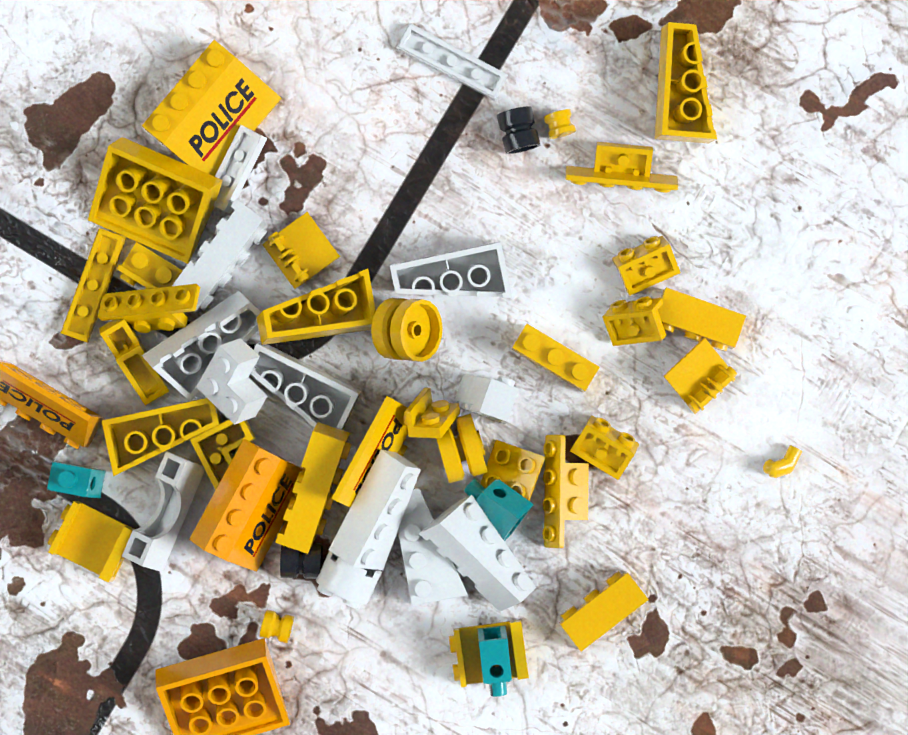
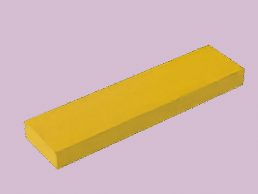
M101 228L98 229L63 324L62 334L89 343L98 318L102 297L107 293L126 237Z

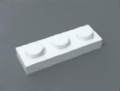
M240 125L215 177L223 181L214 206L229 214L232 210L230 206L238 198L267 140L266 137L243 125Z

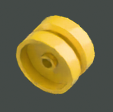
M392 297L384 300L373 316L371 327L372 341L377 352L384 358L423 362L430 359L440 345L443 330L442 320L437 307L430 301Z
M471 413L457 417L456 425L459 435L453 436L450 426L441 439L436 438L449 483L463 480L465 475L461 464L463 461H467L470 474L473 476L488 473L483 457L485 455L479 430L475 429Z

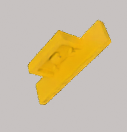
M597 142L594 168L566 166L565 179L571 180V183L577 185H585L587 182L598 183L602 187L624 185L632 190H641L643 187L654 188V190L662 193L678 190L677 176L650 173L653 147Z
M188 284L106 293L101 300L98 318L101 321L125 319L134 330L140 333H149L153 330L171 331L174 328L186 327L188 317L183 312H193L196 310L200 286Z
M546 435L543 447L545 454V471L543 474L545 494L542 536L545 548H564V520H588L589 463H565V435Z

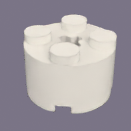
M329 551L320 574L316 579V582L319 584L317 590L327 596L332 597L335 594L344 598V604L358 609L360 604H368L382 571L377 570L374 572L371 569L354 568Z

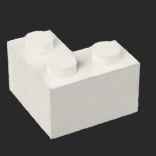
M241 338L219 345L196 387L234 425L256 417L267 398V395L248 378L260 356Z

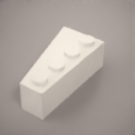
M237 198L230 206L235 210L232 215L223 217L216 225L215 233L217 235L215 238L210 237L205 240L197 253L199 256L198 260L192 259L172 285L197 284L200 286L195 310L197 313L201 310L206 311L215 300V297H213L214 293L219 287L224 289L233 278L230 274L237 265L239 267L243 266L250 257L249 249L254 243L259 245L268 234L265 230L268 227L266 222Z
M501 242L390 264L396 294L513 298Z
M238 291L142 356L156 372L191 401L199 392L196 387L219 345L239 338L246 343L259 330L256 317L261 312Z
M261 342L256 344L254 351L260 358L250 373L255 379L272 393L274 392L286 405L299 413L314 428L317 422L340 430L344 429L362 390L268 344L261 345Z
M463 374L453 403H459L460 409L506 424L519 388L514 387L515 381L502 376H498V379L494 380Z
M380 450L328 550L354 568L383 570L421 469L396 452Z
M420 488L413 489L398 529L412 606L468 595L454 562L448 556L444 558L436 551L437 546L430 539L425 540L419 534L434 521Z
M472 495L452 504L419 533L425 540L430 539L437 546L436 551L444 558L448 556L458 566L456 570L463 577L468 576L475 583V588L499 612L521 603L536 588Z

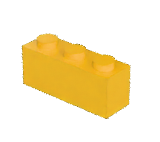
M667 287L663 290L661 296L663 304L658 309V313L665 331L673 333L674 329L685 332L684 337L695 342H700L701 338H706L707 341L712 342L711 346L724 352L728 348L733 349L736 347L746 315Z
M527 323L511 349L583 393L600 368Z
M617 571L606 580L608 585L601 591L595 588L583 598L585 603L576 609L573 605L561 614L563 620L559 624L581 652L649 600L628 572L625 571L621 574Z

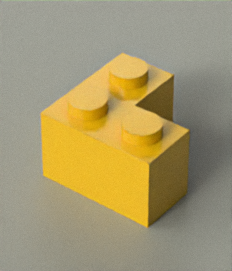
M227 420L190 439L215 490L234 457L232 452L239 448L243 439L250 442L256 440L247 420L235 425L230 420Z

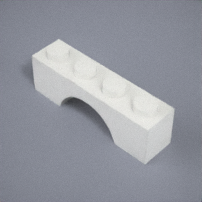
M168 451L165 452L155 476L161 489L158 508L153 517L144 526L132 531L122 557L140 566L163 572L205 472L203 465Z

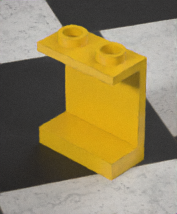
M73 501L72 505L67 504L60 519L64 520L60 529H55L48 540V545L51 546L48 553L52 555L58 554L100 575V579L108 583L113 582L125 559L122 557V554L134 528L79 501Z
M521 620L453 629L454 635L449 636L451 653H457L458 664H452L454 680L460 681L461 687H467V684L483 682L477 628L506 625L511 676L518 680L529 678Z

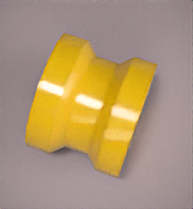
M570 109L556 111L543 117L545 123L549 125V139L564 137L576 132L575 125L571 124L570 121L572 115Z

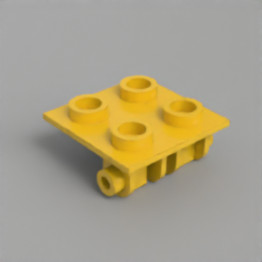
M308 212L304 213L280 232L270 235L268 237L269 240L262 244L294 289H297L340 257Z
M703 338L663 377L692 412L696 414L699 410L703 411L704 406L712 398L716 399V394H721L723 392L722 389L731 381H735L737 372L731 366L728 367L707 339Z
M496 440L486 466L488 473L483 474L480 484L487 488L495 480H501L530 501L545 457Z

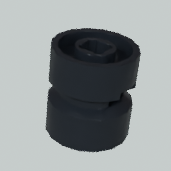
M531 106L514 108L497 114L499 128L506 132V135L502 138L506 154L521 153L541 146L538 131L531 128L535 123Z
M313 542L308 554L281 545V578H297L299 574H302L305 579H317L322 568V543Z

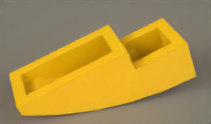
M125 319L112 320L99 328L100 335L115 356L117 364L145 406L169 392L162 376L143 358L142 355L147 351L132 326Z

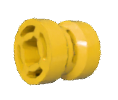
M267 609L263 618L260 637L270 638L277 636L279 642L288 643L294 616L285 614L280 617L275 611Z

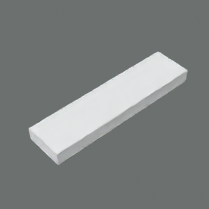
M411 23L408 24L396 47L401 52L494 101L508 77V74Z

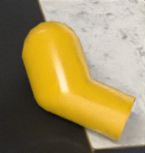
M790 445L783 459L777 461L767 460L763 465V471L772 478L790 474L794 470L802 450Z

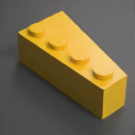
M668 22L661 28L655 139L707 144L717 140L716 130L712 122L711 104H709L706 89L708 87L702 67L703 59L697 26L695 24Z
M365 269L355 275L345 277L335 283L320 287L307 294L263 310L256 317L261 345L371 330L372 319L376 309L369 270Z
M208 398L102 420L113 476L221 424L220 410Z
M317 422L301 464L302 472H299L292 491L295 493L294 497L292 496L283 518L286 521L278 533L275 543L308 554L317 534L323 535L327 524V519H324L323 516L325 510H331L334 502L331 499L333 496L331 491L334 484L339 485L344 471L339 466L342 459L347 460L352 444L347 442L350 435L349 432Z

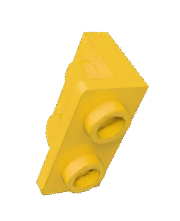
M663 236L650 237L643 244L635 248L623 249L617 256L612 258L629 296L681 273L671 246Z
M138 242L134 244L123 264H119L116 268L122 272L120 276L122 280L132 286H135L138 282L146 287V289L170 287L183 271Z
M646 296L636 301L626 302V300H618L613 302L602 316L612 345L620 346L662 341L666 336L658 313V309L663 304L662 298L651 299V297Z
M424 388L404 412L403 420L404 425L408 428L409 437L441 439L460 415L459 403H449L446 400L432 402L431 388Z
M591 415L570 452L619 480L634 457L639 443L630 434L619 432L611 427L607 420Z

